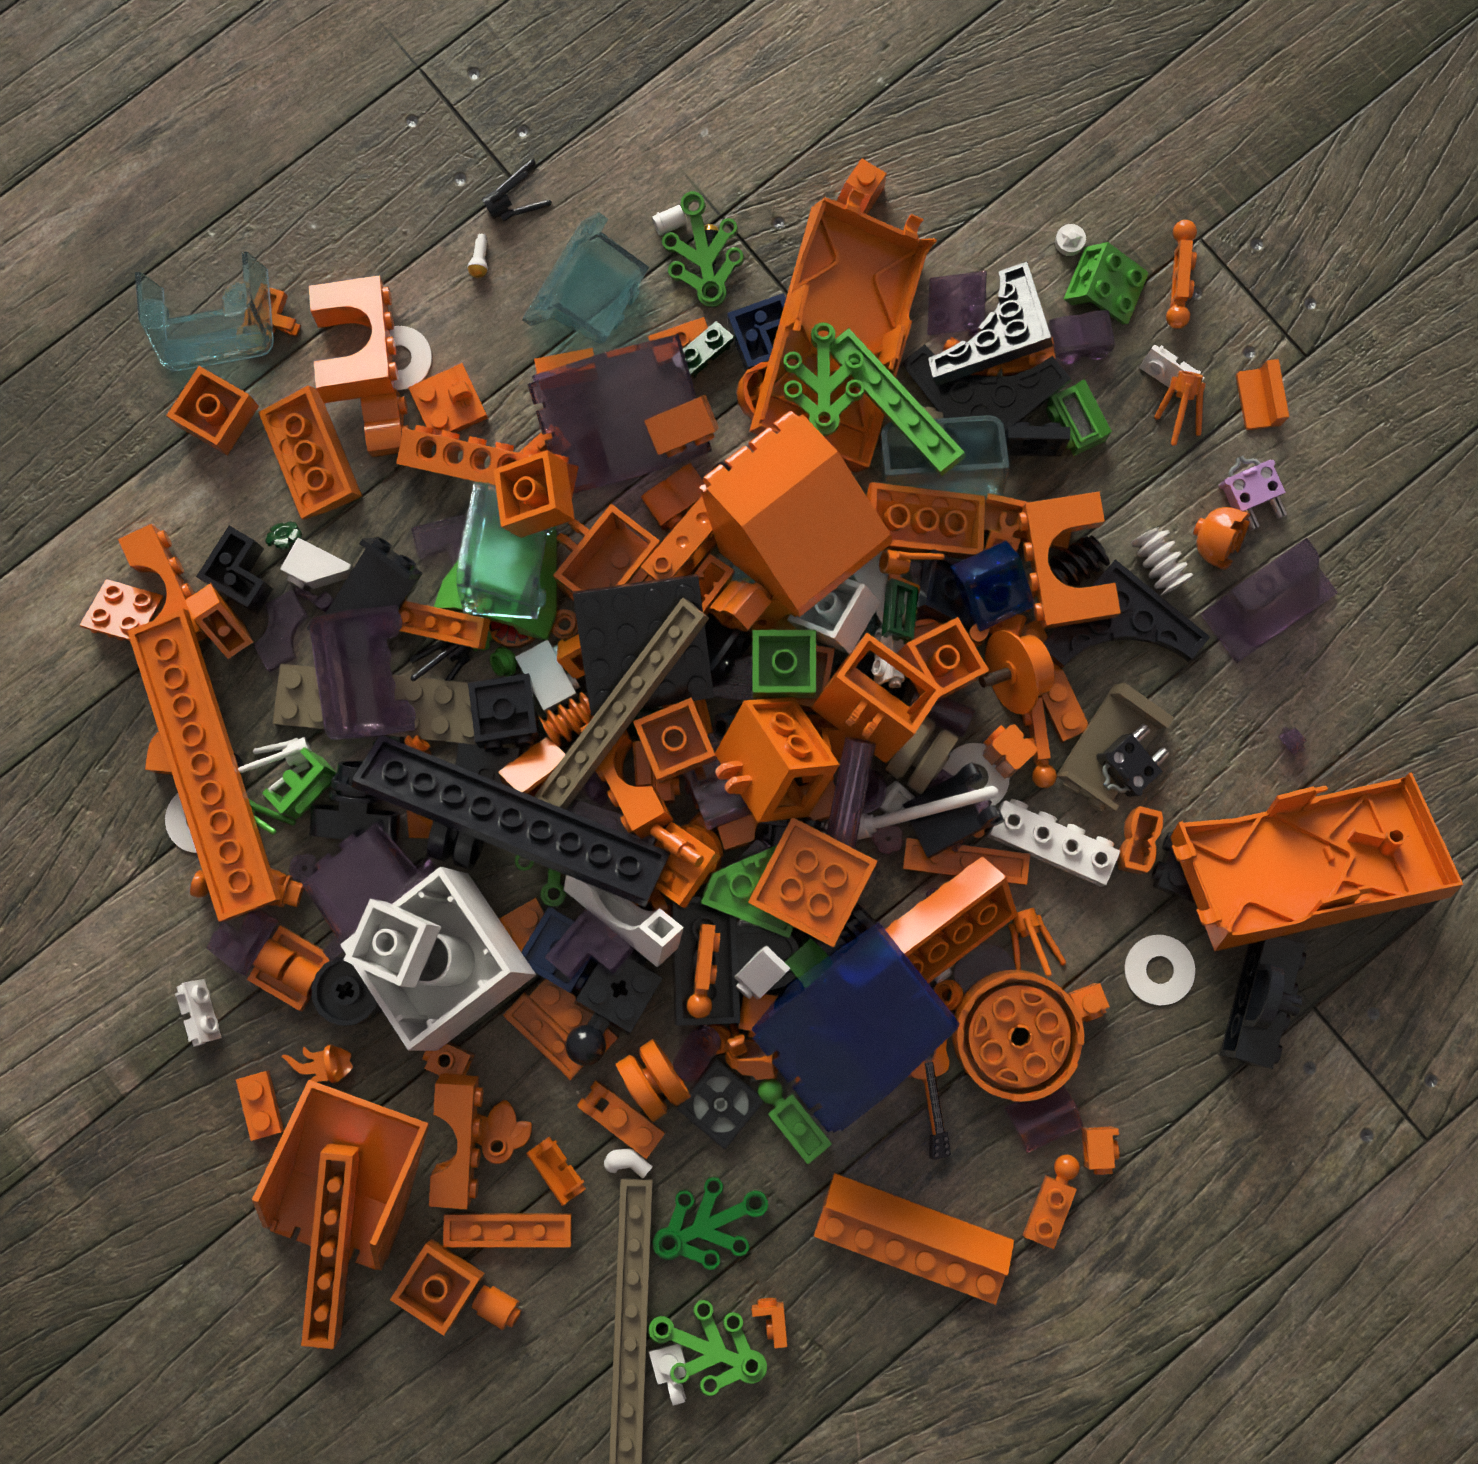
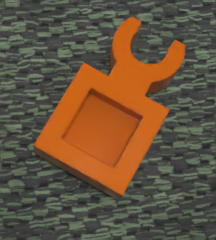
M1003 510L1000 513L998 519L1001 526L1000 530L990 529L981 559L999 564L1000 561L1009 564L1013 563L1021 540L1019 537L1013 536V533L1020 529L1018 516L1015 523L1009 525L1005 523L1007 511Z

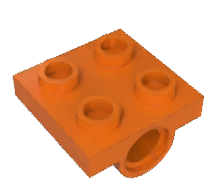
M279 925L272 939L267 940L258 951L253 962L255 967L247 980L293 1008L303 1011L312 996L311 987L316 973L325 963L334 959L335 956L286 927Z

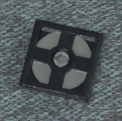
M716 1059L691 1090V1097L681 1103L677 1110L726 1150L764 1101L756 1091Z

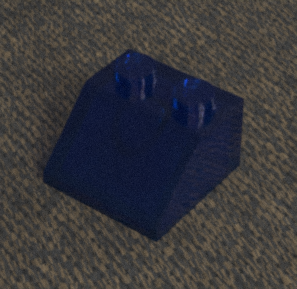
M1007 541L950 566L958 590L980 632L1034 607L1035 602L1021 558Z

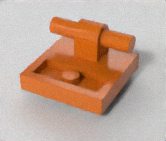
M672 821L666 829L656 824L650 831V834L658 839L654 846L669 851L670 856L655 888L679 906L686 908L721 855Z

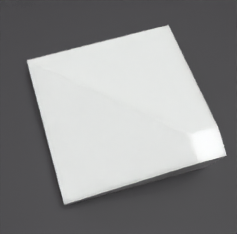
M895 781L873 797L870 802L887 814L904 809L902 804L915 798V796L899 782Z

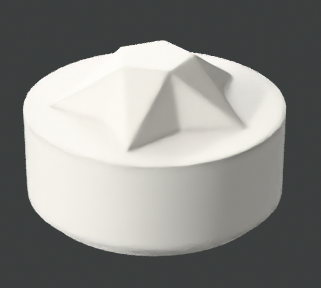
M1067 224L1061 227L1055 238L1056 249L1065 256L1077 255L1082 251L1086 242L1084 230L1075 224Z

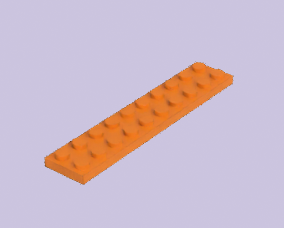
M180 609L128 630L131 645L218 922L228 921L280 901L276 883L188 610Z

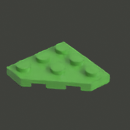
M777 845L711 873L700 901L701 904L786 938L790 937L793 930L792 925L748 903Z

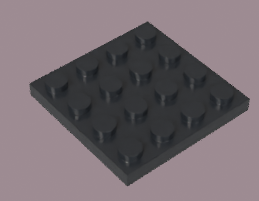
M697 574L573 592L591 716L597 713L682 598L687 599L703 612ZM705 625L643 708L676 704L691 697L693 701L714 698Z

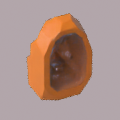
M765 1039L745 1040L744 1044L748 1052L734 1058L731 1057L728 1049L726 1050L725 1058L727 1064L742 1075L753 1076L756 1080L777 1078L778 1052L775 1043Z

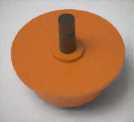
M1000 630L991 635L985 652V662L989 671L987 674L979 677V684L982 688L992 686L1000 702L1011 712L1026 714L1033 710L1038 701V696L1048 693L1053 687L1055 674L1050 653L1043 642L1033 635L1018 637L1007 630Z

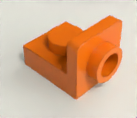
M776 1298L758 1299V1304L752 1305V1317L771 1315L772 1319H766L767 1339H774V1348L787 1347L783 1302H777Z

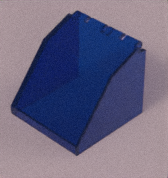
M878 922L788 984L751 1030L756 1034L753 1037L754 1041L767 1057L776 1050L779 1051L780 1055L771 1062L788 1083L799 1076L801 1080L792 1087L809 1109L817 1103L822 1105L813 1115L827 1132L833 1131L835 1133L840 1129L843 1131L887 1097L957 1030L960 1023L880 922Z

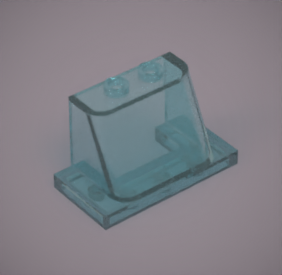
M598 212L580 222L522 318V321L532 327L547 321L551 317L599 344L604 343L612 329L616 330L625 318L623 311L627 304L631 305L639 295L640 290L637 287L649 267L601 232L608 218Z

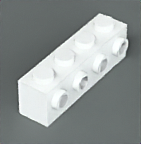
M1011 799L1010 802L1005 800L1001 803L999 810L1005 821L991 827L987 835L988 838L1022 853L1030 854L1033 858L1099 887L1107 885L1120 854V850L1113 848L1114 843L1099 836L1096 837V840L1084 835L1086 832L1084 829L1073 824H1068L1067 827L1056 823L1057 818L1043 811H1040L1039 814L1028 811V805L1016 799Z

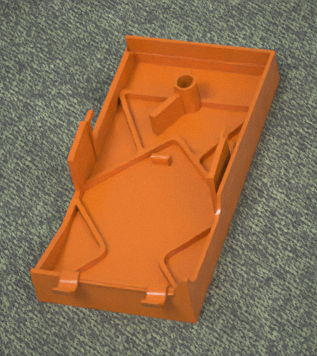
M1412 772L1408 773L1404 778L1321 796L1316 795L1317 793L1327 791V786L1316 788L1312 786L1281 794L1275 798L1266 812L1221 820L1178 822L1170 836L1173 843L1172 850L1176 860L1180 861L1198 907L1196 912L1199 920L1206 928L1214 951L1451 898L1461 888L1463 882Z

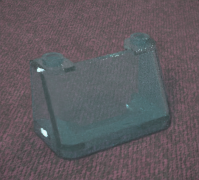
M475 482L472 489L457 568V589L463 613L538 619L539 608H544L546 602V589H541L540 585L546 537L551 535L552 529L557 530L558 525L522 538L501 527L496 485L490 483Z

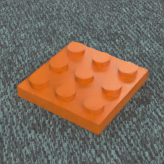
M792 817L748 903L834 948L878 861Z

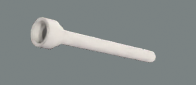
M990 786L876 817L866 813L855 815L852 817L853 830L858 840L869 838L879 828L994 799L998 795V790L996 787Z

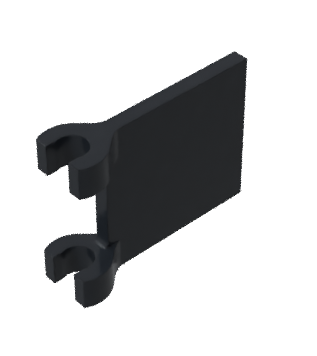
M971 762L962 767L955 776L902 805L906 809L970 792L967 786L980 782L984 779L980 768ZM976 804L910 820L929 859L975 833L997 826L1005 821L1001 811L996 809L995 805H990L979 812Z

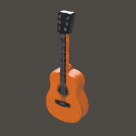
M914 1002L900 1006L897 1010L893 1011L889 1019L888 1030L892 1042L900 1053L903 1074L909 1078L921 1079L925 1085L932 1129L929 1139V1158L937 1160L951 1155L948 1132L944 1130L936 1080L937 1076L944 1074L949 1068L946 1044L950 1024L946 1011L940 1005Z

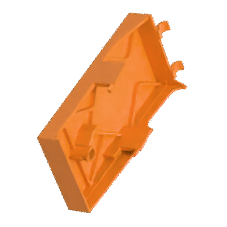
M855 188L850 192L846 205L825 197L811 207L749 432L759 435L769 427L776 434L779 433L772 424L789 411H792L798 417L803 414L809 420L810 416L795 402L788 401L785 398L784 386L788 381H798L802 385V393L818 406V395L794 373H789L784 368L785 355L789 352H797L802 357V363L818 377L817 348L811 343L812 328L818 323L824 322L832 325L835 329V339L850 328L896 378L912 324V320L909 319L910 308L926 256L937 241L935 238L920 239L918 237L917 231L923 218L911 214L906 221L904 230L860 212V204L866 193ZM827 331L818 332V335L821 337L829 334ZM830 356L831 377L840 366ZM790 359L787 363L795 366L798 364V361ZM850 377L830 395V406L845 393L847 383L852 380ZM852 387L849 389V391L853 394H857L860 392V389L858 387ZM796 388L788 390V393L792 395L799 392ZM865 393L860 400L854 401L839 415L840 424L838 429L833 434L824 436L839 452L849 470L855 473L870 467L885 416ZM821 416L819 421L827 423L830 419L827 416Z

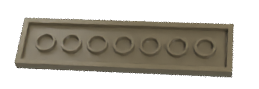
M280 664L273 716L274 725L406 738L408 735L414 738L416 735H419L420 739L428 741L476 744L468 682L418 678L416 681H411L409 676ZM515 743L503 745L505 748H517Z

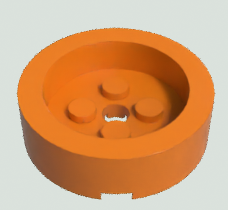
M1004 970L982 978L964 994L954 1014L952 1041L955 1054L962 1068L981 1088L992 1095L1023 1102L1046 1097L1061 1088L1071 1078L1079 1065L1077 1063L1081 1055L1082 1045L1084 1046V1027L1077 1006L1071 997L1057 984L1033 972ZM1015 1028H1025L1028 1033V1039L1022 1045H1015L1011 1041Z

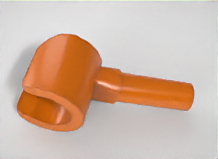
M730 1023L729 1027L733 1038L726 1040V1046L731 1057L734 1058L748 1052L744 1044V1034L739 1033L737 1023Z

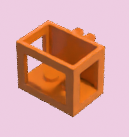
M613 504L608 506L590 530L576 519L569 521L568 524L571 529L583 536L578 545L565 534L560 533L556 537L571 553L554 573L553 577L560 591L572 601H574V591L644 582L649 575L640 567L661 544L659 539ZM625 524H626L629 528H631L633 531H635L637 534H639L641 537H643L645 540H647V542H645L643 539H641L639 536H637L634 532H632L630 529H628V528L625 526Z
M866 633L836 670L810 708L880 760L887 763L916 733L944 688L869 633ZM869 650L925 690L911 707L856 668V665Z
M794 697L744 700L715 752L717 759L721 763L715 771L718 779L728 780L724 786L727 793L740 794L758 823L786 820L792 817H808L840 766ZM816 776L804 795L794 778ZM786 792L795 805L777 807Z

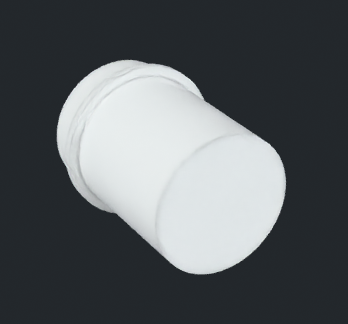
M680 205L661 213L657 212L656 215L652 216L659 236L687 225Z

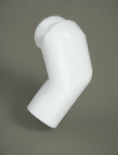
M631 1148L613 1150L607 1154L604 1160V1167L608 1172L616 1173L619 1169L631 1168L642 1179L653 1167Z

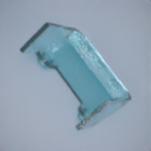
M242 252L244 281L233 283L225 289L222 296L223 309L169 319V310L164 300V288L142 272L135 273L138 318L159 362L171 371H182L197 368L198 366L204 367L260 357L270 352L274 344L268 269L249 252Z

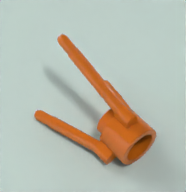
M1179 371L1178 377L1172 376L1170 387L1155 414V419H1160L1176 390V396L1182 399L1171 440L1172 446L1177 445L1188 400H1194L1195 395V433L1197 436H1200L1202 433L1203 392L1206 383L1202 382L1203 376L1200 374Z
M884 549L879 559V570L881 573L888 574V581L893 578L918 587V593H920L919 585L900 577L909 571L910 560H943L945 556L944 554L907 553Z
M1035 908L1017 912L1018 916L1012 919V924L1008 925L1012 937L1015 970H1021L1018 933H1020L1022 938L1030 936L1045 975L1050 977L1052 973L1037 936L1039 930L1059 963L1065 965L1066 960L1045 927L1041 914H1036Z

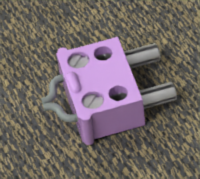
M1244 456L1236 458V464L1229 470V478L1219 484V488L1224 490L1231 508L1250 514V517L1245 519L1250 521L1249 530H1255L1260 526L1252 508L1267 501L1270 502L1278 519L1285 517L1287 513L1279 496L1286 492L1274 468L1275 461L1270 459L1260 463L1257 459L1247 460ZM1241 462L1244 464H1256V466L1233 475V472L1239 468Z

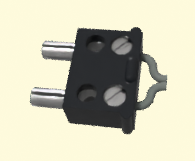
M1142 724L1133 734L1121 735L1103 753L1096 755L1097 760L1103 766L1102 771L1105 777L1103 785L1107 790L1115 789L1119 793H1125L1128 797L1141 796L1143 794L1142 790L1162 772L1159 765L1169 756V752H1166L1165 748H1161L1151 757L1139 743L1150 733L1147 725ZM1110 776H1111L1112 779L1117 783V785H1115V784H1110V785H1109V783H1110Z

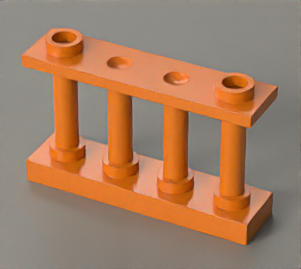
M702 496L642 564L640 568L649 575L645 581L692 575L717 546Z

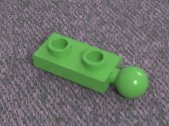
M765 1079L759 1084L758 1094L764 1103L773 1104L775 1107L768 1115L807 1164L832 1145L831 1141L793 1094L789 1095L786 1099L783 1098V1089L777 1080Z

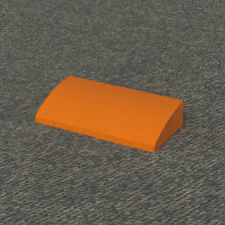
M308 385L258 412L301 519L323 514L362 497L325 403H323L317 389Z
M869 483L867 498L892 537L893 543L885 549L907 553H926L935 549L952 558L971 560L983 556L985 496L883 483Z

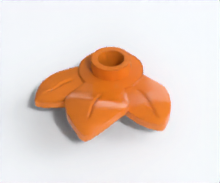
M503 1100L495 1105L488 1117L477 1114V1118H482L480 1137H476V1143L482 1146V1153L490 1163L502 1164L507 1162L513 1155L514 1150L525 1146L530 1139L532 1123L527 1121L517 1122L515 1111L507 1100ZM495 1143H503V1149L500 1152L492 1151V1146Z

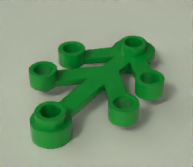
M716 1176L709 1177L705 1181V1193L693 1225L680 1230L686 1210L690 1209L694 1204L693 1193L689 1190H681L676 1195V1207L669 1226L660 1229L654 1236L653 1249L662 1259L672 1260L681 1255L702 1263L703 1267L708 1270H713L720 1264V1254L715 1249L703 1251L686 1242L699 1237L730 1249L736 1256H743L749 1250V1241L746 1237L742 1235L733 1237L715 1229L747 1214L751 1217L762 1216L768 1208L766 1195L762 1191L751 1190L744 1196L743 1202L710 1216L716 1197L723 1190V1182ZM710 1181L719 1183L720 1189L717 1192L708 1190L707 1185ZM682 1194H687L691 1198L689 1205L683 1206L680 1204L679 1197ZM751 1198H760L761 1206L756 1209L752 1208L749 1204ZM666 1237L674 1239L675 1245L673 1248L668 1249L664 1247L663 1240ZM735 1241H744L746 1248L743 1251H736L733 1246ZM711 1253L716 1256L717 1261L715 1264L709 1265L705 1262L707 1254Z

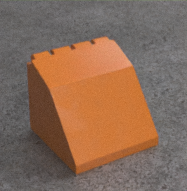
M789 411L772 424L779 433L776 434L769 427L749 442L753 453L748 447L743 446L724 461L731 468L730 471L723 465H718L703 477L705 484L699 488L719 552L755 582L761 584L772 596L800 618L893 542L890 532L839 452L803 414L798 417L792 411Z
M308 1080L252 1198L262 1226L267 1229L270 1228L271 1232L290 1239L296 1227L301 1228L296 1241L311 1246L320 1152L328 1143L360 1146L349 1260L354 1250L358 1249L360 1251L355 1263L374 1270H382L385 1261L389 1257L407 1208L429 1129V1123Z

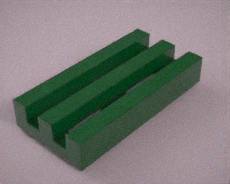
M893 578L886 582L881 636L886 638L892 636V640L897 642L902 639L903 644L914 640L918 587ZM905 591H906V592H907V603H906L905 625H904V631H902V619H903V615H904V613H905L904 597H905Z

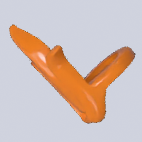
M332 1044L327 1045L323 1051L315 1053L303 1047L304 1056L308 1059H314L313 1062L306 1064L298 1062L289 1055H282V1058L298 1073L316 1074V1076L310 1079L314 1082L329 1080L330 1083H338L340 1079L353 1069V1064L350 1062L351 1053Z

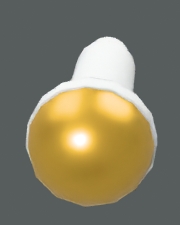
M478 234V238L475 241L474 255L467 266L469 274L475 278H482L488 272L485 259L487 236L485 234Z

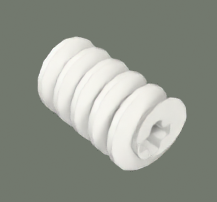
M1156 527L1134 539L1131 544L1133 547L1142 546L1137 555L1138 557L1148 556L1143 562L1144 568L1154 567L1148 575L1150 579L1160 578L1154 586L1156 589L1166 588L1161 594L1164 595L1189 581L1193 573L1182 574L1181 571L1188 564L1186 562L1176 563L1181 552H1170V549L1176 543L1175 541H1164L1170 533L1169 530L1159 532V527Z

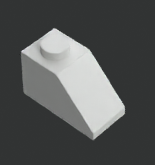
M297 538L280 569L288 576L286 581L296 587L303 589L304 585H307L312 589H316L347 579L354 567L330 553Z
M765 946L735 975L734 978L739 982L736 988L748 999L752 996L760 999L790 970V967L768 946Z

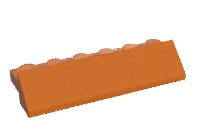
M837 1173L833 1174L824 1200V1206L813 1234L814 1237L994 1305L997 1303L1005 1276H1008L1014 1244V1240Z

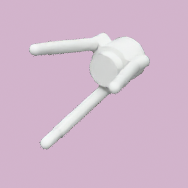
M296 737L286 742L255 748L253 750L254 754L283 749V752L241 766L238 770L240 773L285 758L289 766L296 765L292 771L298 774L310 768L309 761L300 751L303 747L310 751L312 750L305 737L301 739ZM282 777L268 789L274 792L286 782Z

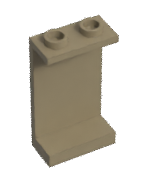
M1114 684L1058 771L1057 777L1063 781L1062 786L1075 795L1079 793L1088 798L1087 804L1099 812L1104 810L1116 811L1119 805L1113 802L1118 792L1115 789L1107 790L1103 785L1105 782L1102 771L1103 766L1097 760L1096 755L1103 753L1121 735L1133 734L1142 724L1147 725V728L1150 729V733L1139 742L1146 749L1157 730L1169 728L1174 717L1128 684ZM1110 776V783H1109V785H1110V784H1115V785H1117V783H1116V782L1112 779V777Z

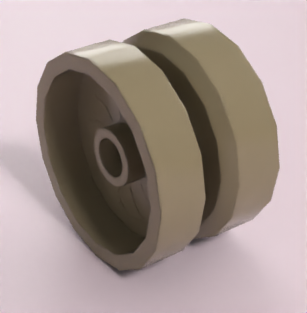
M928 717L924 719L909 741L894 755L885 769L887 773L896 779H900L911 765L915 767V771L908 780V787L919 794L923 793L932 779H936L950 758L948 754L959 738L945 729L940 731L933 744L929 742L928 738L935 729V722Z

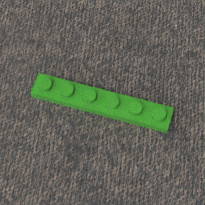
M850 328L835 339L834 345L830 348V356L841 367L845 363V357L849 352L858 351L863 355L864 363L862 369L854 372L849 377L852 380H860L863 383L864 393L941 477L966 457L965 452ZM852 358L849 360V363L852 365H857L860 363V361L856 358Z

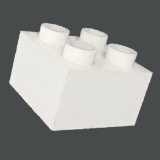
M439 867L392 904L441 926L416 987L398 986L353 965L408 1051H438L536 975L469 874L444 867ZM355 933L340 944L345 953H347Z

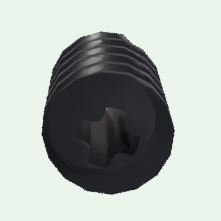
M1089 535V537H1081L1079 544L1072 543L1069 546V550L1063 549L1059 553V557L1053 556L1049 560V566L1054 576L1060 582L1069 586L1068 582L1079 586L1078 575L1088 580L1090 578L1089 568L1098 573L1100 568L1097 562L1100 561L1105 566H1108L1110 561L1101 543L1094 536Z

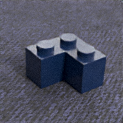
M784 293L727 313L728 328L735 337L733 341L745 372L761 362L769 361L773 348L771 341L775 340L786 301Z

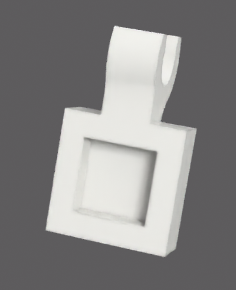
M673 1343L650 1350L649 1354L657 1384L667 1382L673 1406L684 1403L686 1395L683 1385L674 1383L670 1378V1369L676 1363H686L682 1346ZM682 1367L675 1368L674 1376L676 1379L681 1380V1377H685L686 1373Z

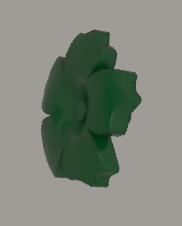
M296 522L279 523L270 528L271 532L267 533L265 542L268 546L275 545L276 548H280L283 551L289 548L290 542L295 543L297 538L302 539L303 534Z

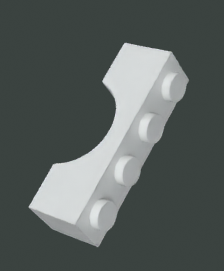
M566 875L564 891L656 967L678 949L684 927L660 908L655 911H646L629 900Z

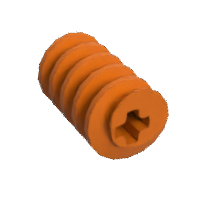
M582 692L579 693L580 703L577 704L572 698L568 699L569 709L564 708L559 703L557 704V715L549 709L546 710V721L538 715L550 740L559 748L562 746V736L568 742H571L573 740L572 731H575L580 736L582 733L580 728L588 724L594 717L590 713L589 699Z

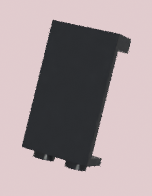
M380 537L364 538L359 544L365 550L325 615L312 619L307 627V630L354 665L368 661L390 623H392L423 574L415 568L416 563L405 555L399 556L391 550L392 545Z

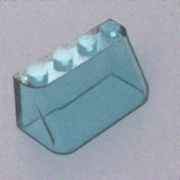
M985 415L934 419L966 455L961 462L942 477L892 422L883 427L881 432V483L983 495L985 499L988 493L1004 496L1009 472V460L1005 429L999 418Z

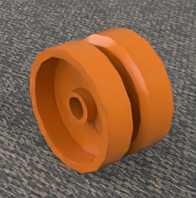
M652 1039L640 1047V1056L646 1065L645 1068L632 1055L623 1058L616 1063V1066L635 1102L643 1109L649 1119L654 1122L667 1113V1105L661 1095L662 1092L676 1106L689 1099L691 1095L667 1055L655 1039Z

